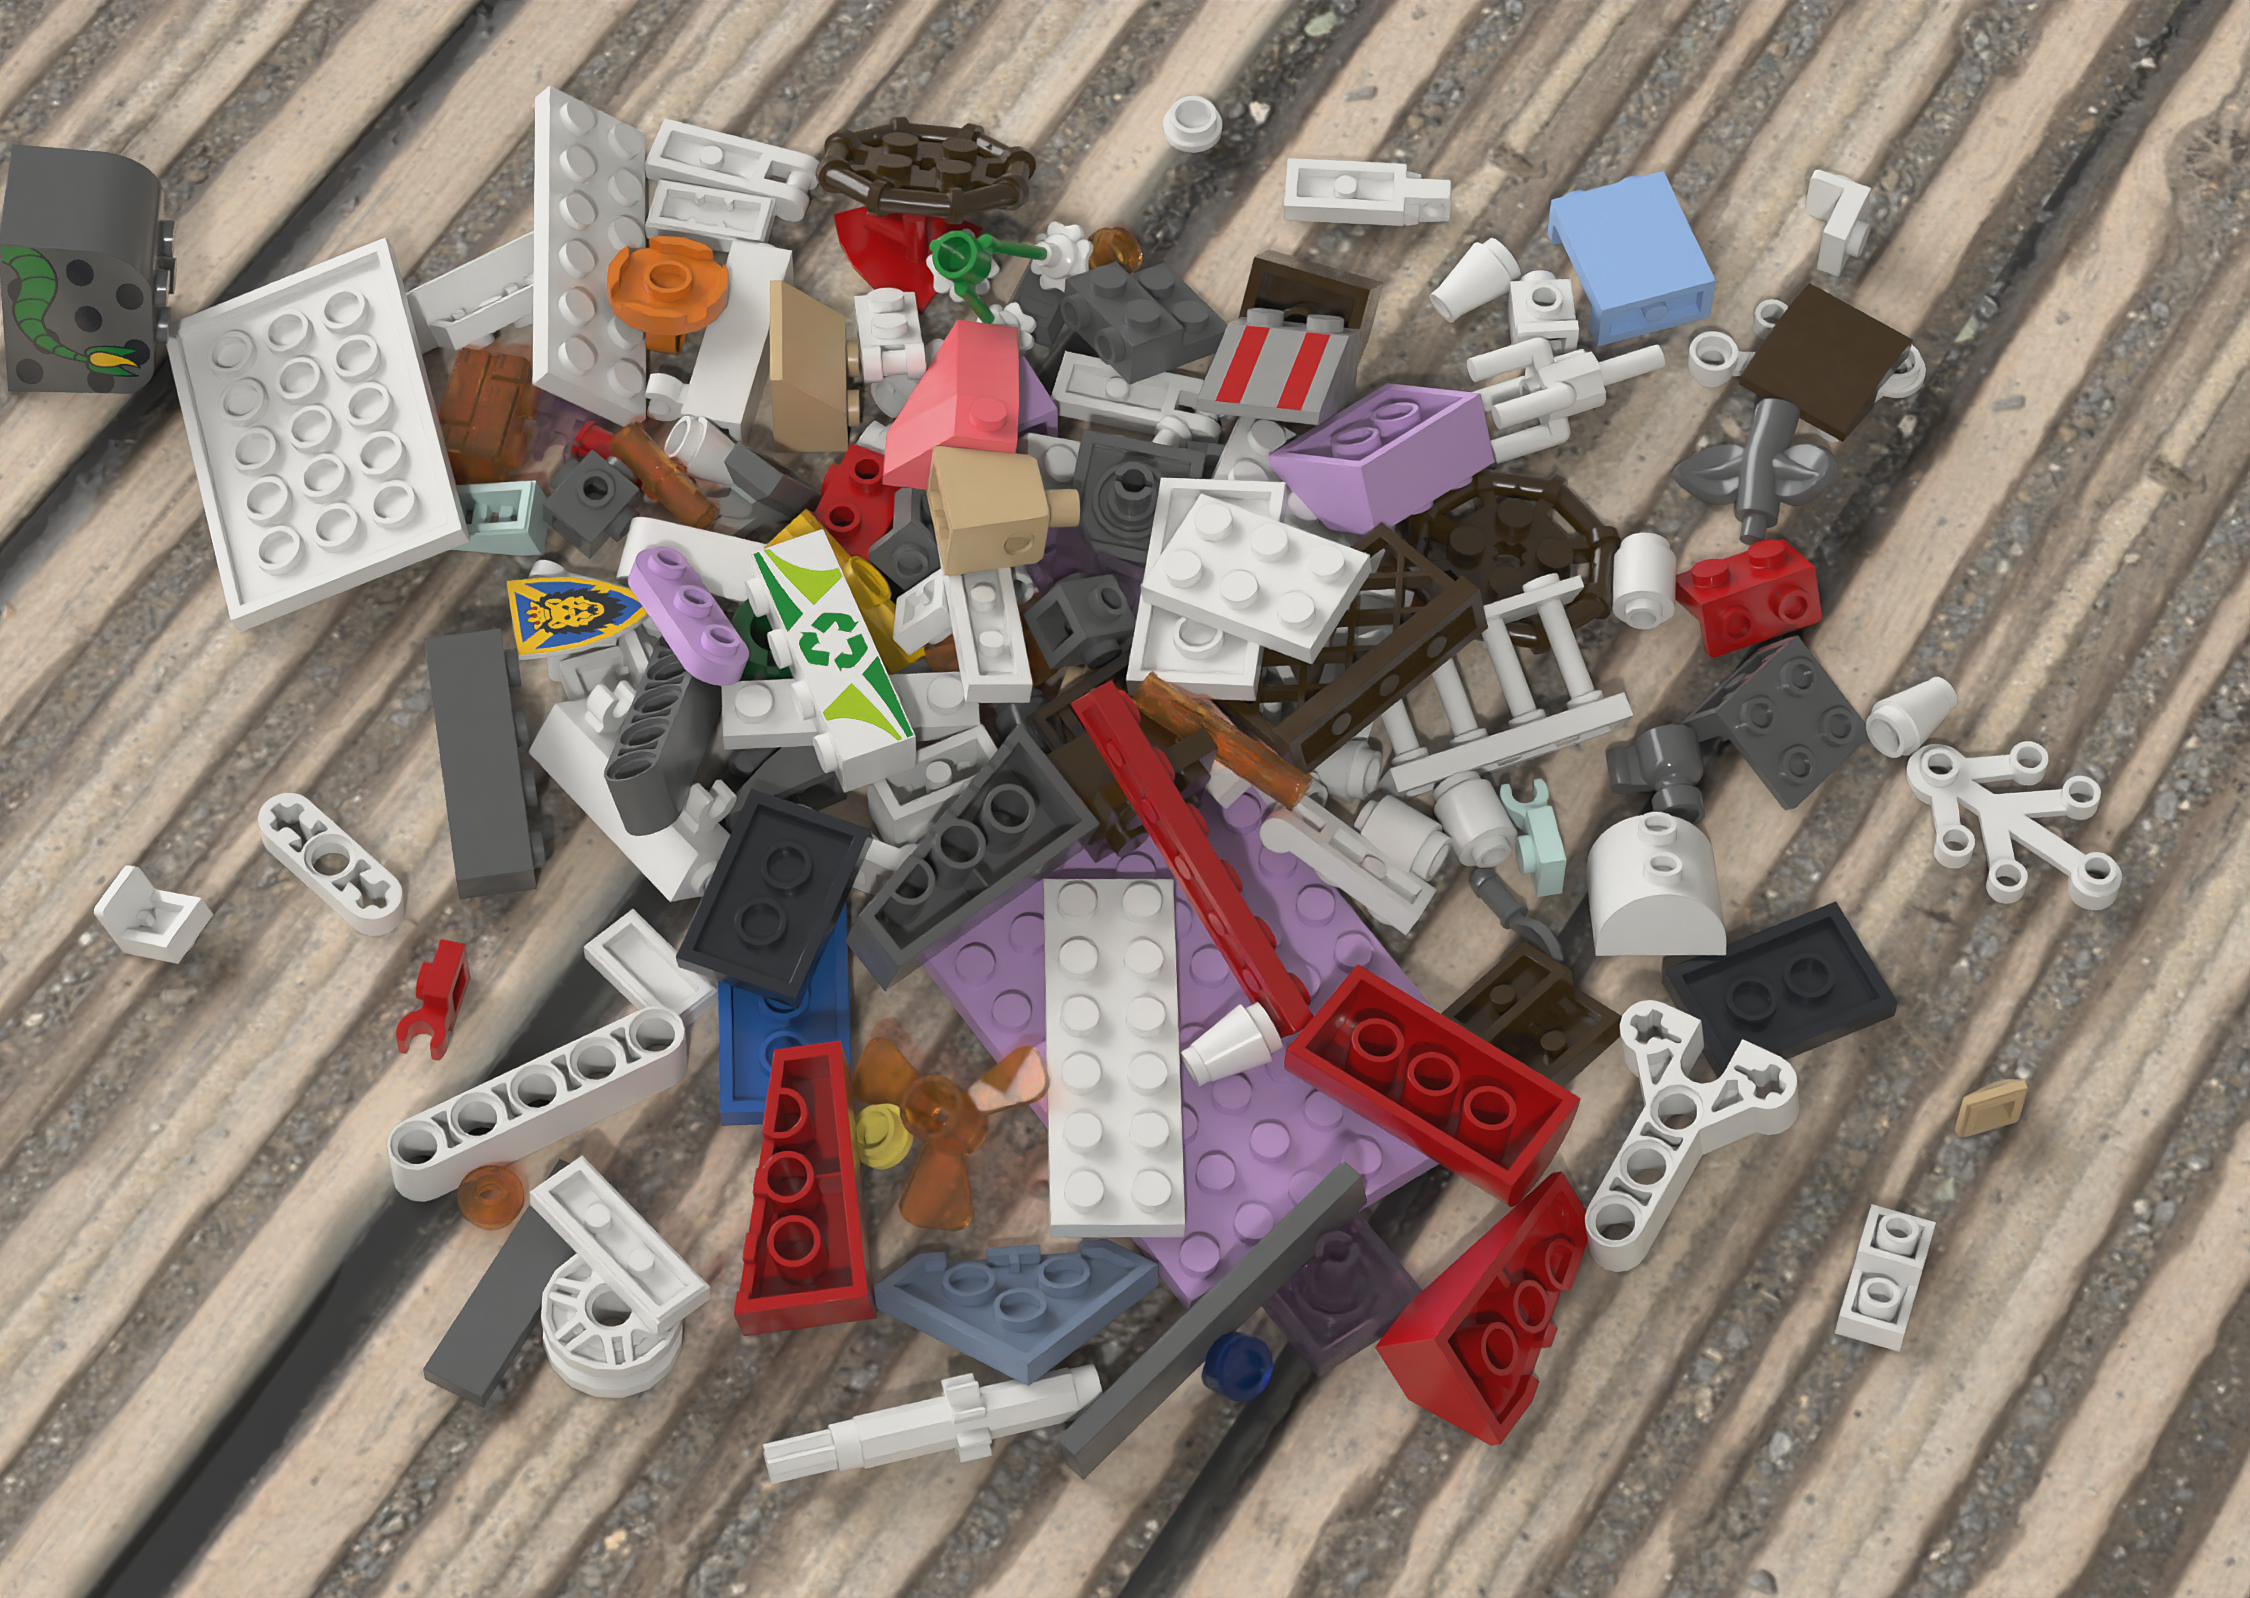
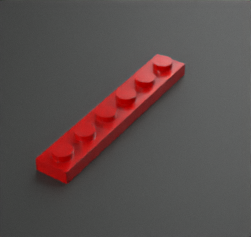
M1110 680L1070 703L1250 1003L1253 1005L1258 1002L1264 1008L1273 1022L1280 1039L1294 1035L1304 1029L1314 1017L1308 1007L1311 1004V999L1305 985L1294 973L1287 972L1274 951L1277 948V942L1272 930L1262 918L1253 916L1241 896L1243 886L1237 872L1227 861L1218 858L1206 838L1209 836V829L1204 817L1194 805L1185 803L1173 783L1175 773L1169 759L1158 747L1150 745L1138 725L1141 722V717L1134 701L1123 690H1117L1113 681Z

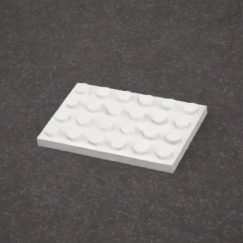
M386 237L170 324L169 342L166 346L230 619L240 632L470 542L395 250Z

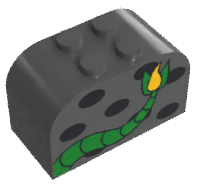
M12 144L0 223V285L8 391L131 394L143 388L151 380L154 373L157 343L168 344L171 307H167L169 294L175 293L177 277V258H173L176 221L165 220L162 184L154 173L139 162L109 152Z

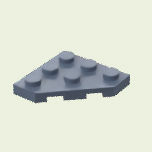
M1108 1239L1080 1241L1079 1252L1042 1255L1040 1244L986 1248V1259L946 1262V1252L917 1254L874 1286L875 1308L1030 1386L1159 1285L1157 1263Z

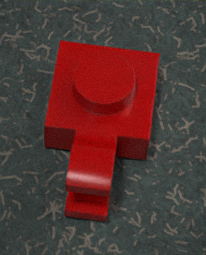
M440 939L433 962L424 961L421 965L416 983V999L423 1000L424 1004L419 1010L404 1016L398 1023L396 1039L399 1053L407 1054L412 1039L418 1035L426 1034L432 1037L430 1041L432 1059L440 1061L445 1055L448 1048V1031L453 1032L471 978L466 944Z

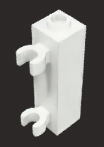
M733 240L726 262V267L729 271L727 307L716 321L707 325L690 383L684 384L677 378L667 374L653 373L649 378L645 398L651 399L647 409V416L652 419L673 421L684 416H689L695 420L699 417H704L735 444L739 441L748 445L770 371V280H782L794 287L792 250L780 249L766 243L751 244Z
M620 681L614 693L604 684H598L588 699L555 703L528 751L530 755L670 902L699 896L703 897L730 837V834L718 822L731 811L737 796L722 780H716L709 793L699 783L694 784L690 788L680 816L673 824L650 835H630L625 830L604 778V770L636 691L626 681Z

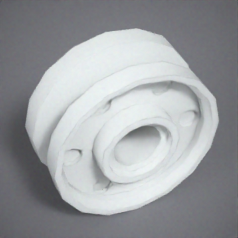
M575 1254L555 1270L543 1291L541 1311L543 1346L552 1369L570 1387L594 1397L625 1398L649 1390L671 1372L682 1351L683 1319L657 1337L578 1254ZM608 1317H620L626 1320L623 1324L615 1327L599 1323L602 1319Z

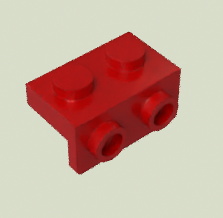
M1784 539L1759 541L1752 544L1748 551L1724 559L1703 560L1696 563L1691 570L1676 575L1675 600L1700 622L1704 651L1712 658L1818 623L1822 618L1815 566Z

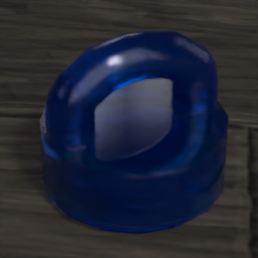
M1234 1331L1224 1334L1212 1344L1206 1355L1205 1365L1201 1374L1202 1384L1219 1396L1232 1401L1247 1402L1255 1399L1265 1390L1271 1379L1273 1369L1272 1354L1266 1343L1255 1336Z

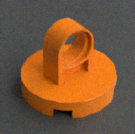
M685 237L649 238L648 248L639 249L630 254V246H627L620 250L609 264L607 275V300L614 315L629 327L646 332V348L649 351L675 356L680 355L687 333L699 331L713 323L727 307L729 271L725 264L721 267V265L713 260V250L706 244Z

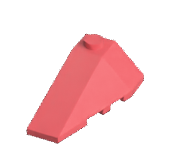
M964 320L956 321L887 432L882 484L927 490L934 446L1007 453L1016 452L1019 417L1018 327Z

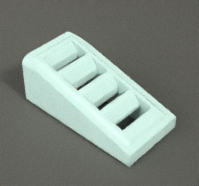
M536 480L456 485L465 520L467 510H473L474 512L472 524H466L470 542L450 550L517 556L543 555L548 524L543 521V503L547 498ZM493 512L499 513L498 522L491 523Z

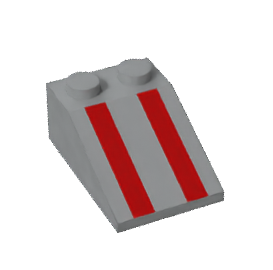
M1262 308L1248 309L1247 317H1240L1228 323L1197 397L1196 411L1319 425L1354 403L1361 330L1343 328L1344 318L1336 316L1308 315L1307 324L1283 321V311Z

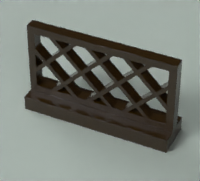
M1383 523L1376 526L1350 548L1369 554L1370 558L1384 548L1397 559V572L1369 574L1351 602L1350 609L1346 610L1336 628L1348 627L1347 646L1323 647L1313 664L1272 649L1268 650L1267 647H1264L1256 701L1213 699L1279 755L1282 768L1297 781L1302 780L1488 629L1480 589L1464 576H1461L1457 581L1453 580ZM1432 587L1440 593L1426 606L1405 607L1406 589ZM1395 589L1394 608L1360 609L1361 591ZM1393 625L1392 633L1379 644L1357 646L1359 627ZM1345 663V671L1330 683L1310 684L1311 665ZM1301 665L1298 685L1265 686L1267 667ZM1298 702L1297 710L1276 727L1263 718L1264 703Z

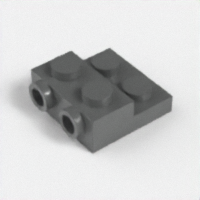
M1115 261L1065 279L1064 297L1061 300L1062 318L1065 323L1098 353L1105 364L1110 365L1130 385L1215 354L1228 326L1165 263L1129 274Z

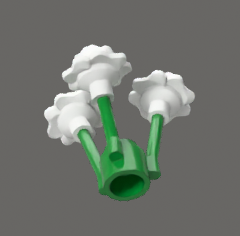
M1058 221L1050 223L1047 234L1042 233L1036 236L1035 246L998 240L990 234H984L976 239L975 234L970 229H963L962 231H951L933 240L930 243V250L933 254L928 256L926 263L934 275L933 288L940 294L950 291V297L953 301L958 303L966 301L978 316L976 322L1018 327L1019 357H1021L1034 345V338L1030 333L1035 330L1036 321L1033 317L1025 315L1021 306L1016 302L1010 303L1005 309L998 304L991 305L988 308L979 295H985L990 290V282L987 278L996 277L1000 271V267L992 255L998 253L1033 259L1031 270L1034 274L1041 275V288L1044 290L1057 288L1064 292L1065 279L1089 271V259L1093 252V244L1091 241L1083 239L1084 229L1081 225L1065 226Z

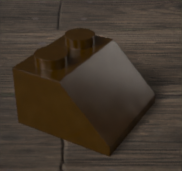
M1269 249L1253 259L1238 318L1247 317V310L1251 308L1283 311V321L1307 324L1308 315H1329L1344 318L1343 328L1361 330L1358 354L1359 365L1369 341L1384 282Z

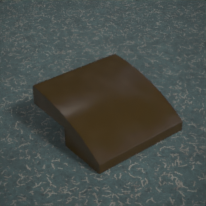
M1809 283L1791 303L1764 339L1742 373L1739 385L1764 399H1780L1793 403L1801 411L1800 419L1843 442L1873 409L1878 390L1908 358L1913 339Z
M1525 941L1518 945L1441 1013L1563 1088L1621 1037L1620 1022L1622 1016L1574 987L1571 969Z

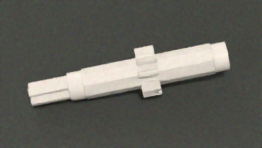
M1094 1364L1071 1369L1066 1367L1046 1372L1030 1386L1015 1379L979 1388L978 1381H975L973 1373L941 1380L944 1392L941 1393V1397L855 1416L851 1420L829 1424L826 1430L763 1444L764 1458L771 1484L834 1469H838L839 1473L862 1467L866 1469L954 1448L955 1454H958L960 1463L992 1456L990 1448L991 1439L1077 1420L1103 1394L1097 1370Z

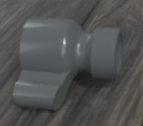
M1676 724L1658 726L1640 735L1633 746L1617 747L1607 751L1605 755L1612 791L1626 795L1635 792L1652 791L1656 793L1652 798L1653 812L1667 813L1693 825L1700 823L1704 819L1705 810L1702 793L1697 787H1694L1700 781L1704 771L1697 732L1693 728Z

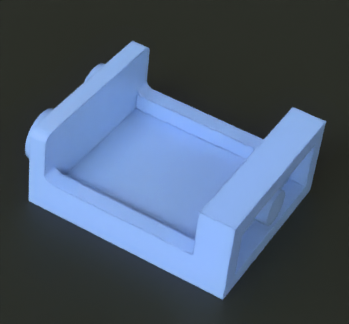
M1664 171L1645 176H1630L1618 183L1587 191H1572L1563 197L1551 200L1547 234L1552 244L1563 243L1592 306L1589 329L1597 347L1711 316L1716 280Z

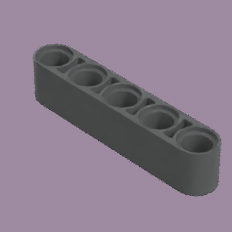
M662 635L655 645L604 770V778L625 830L634 836H645L659 832L669 827L678 819L722 708V687L703 682L692 676L683 667Z

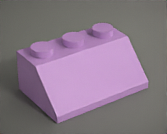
M1391 383L1385 384L1268 456L1270 467L1330 531L1357 534L1359 539L1363 538L1380 523H1383L1393 531L1395 524L1410 515L1430 509L1433 506V500L1449 490L1468 485L1472 482L1473 475L1495 462L1480 393Z

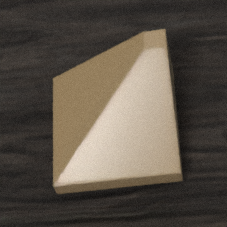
M2000 1080L1963 1097L1955 1127L1958 1138H1965L2018 1122L2028 1090L2025 1080Z

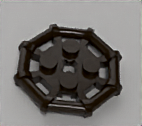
M902 116L892 117L890 123L856 132L839 129L830 134L824 145L826 156L819 162L815 176L819 185L826 192L842 193L865 205L868 214L883 218L892 213L941 217L947 224H961L965 216L993 209L1013 211L1024 205L1029 198L1027 182L1035 172L1036 162L1026 148L1021 146L1010 147L986 135L984 128L980 125L967 123L962 128L917 124L909 123L908 119Z
M1486 467L1473 475L1472 482L1468 485L1449 490L1433 500V506L1430 509L1405 518L1407 522L1405 542L1426 558L1428 557L1430 539L1447 545L1446 560H1432L1431 562L1453 580L1457 581L1461 576H1464L1479 588L1483 606L1524 593L1523 585L1548 574L1557 573L1560 581L1569 579L1572 564L1590 562L1588 583L1584 584V588L1571 603L1565 604L1567 607L1564 610L1572 631L1577 630L1594 619H1606L1613 611L1614 555L1620 549L1622 542L1616 528L1605 526L1567 487L1568 480L1557 474L1552 479L1489 470ZM1495 496L1509 497V499L1497 504ZM1473 499L1476 510L1457 522L1445 515ZM1524 500L1537 502L1535 508L1532 509L1530 504ZM1555 511L1580 535L1579 537L1568 539L1551 521ZM1500 555H1510L1520 560V567L1515 568L1510 563L1500 566L1496 561ZM1432 587L1406 589L1414 592L1425 605L1440 594ZM1539 613L1505 624L1513 646L1530 648L1535 655L1550 651L1551 644ZM1480 634L1478 637L1474 639L1477 641H1484L1482 634Z

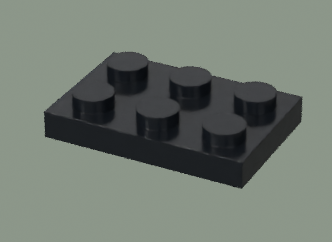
M751 788L675 956L678 967L799 1009L873 841L871 829Z
M1836 901L1727 944L1726 955H1700L1664 970L1662 984L1676 1008L1701 1020L1704 1041L1702 1053L1718 1079L1726 1070L1742 1039L1787 1060L1895 1016L1898 1004Z

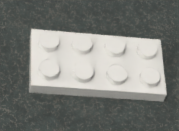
M1161 478L1143 581L1201 493L1284 523L1288 500L1286 482ZM1141 592L1126 677L1128 693L1133 696L1256 701L1264 646L1143 601Z

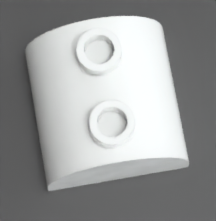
M1650 812L1625 819L1613 825L1596 840L1589 852L1586 866V880L1596 956L1726 955V932L1714 852L1709 840L1702 831L1693 824L1663 812Z

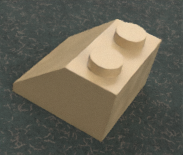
M770 280V388L775 453L847 451L848 427L860 426L859 390H847V377H859L858 340H846L845 315L782 280Z

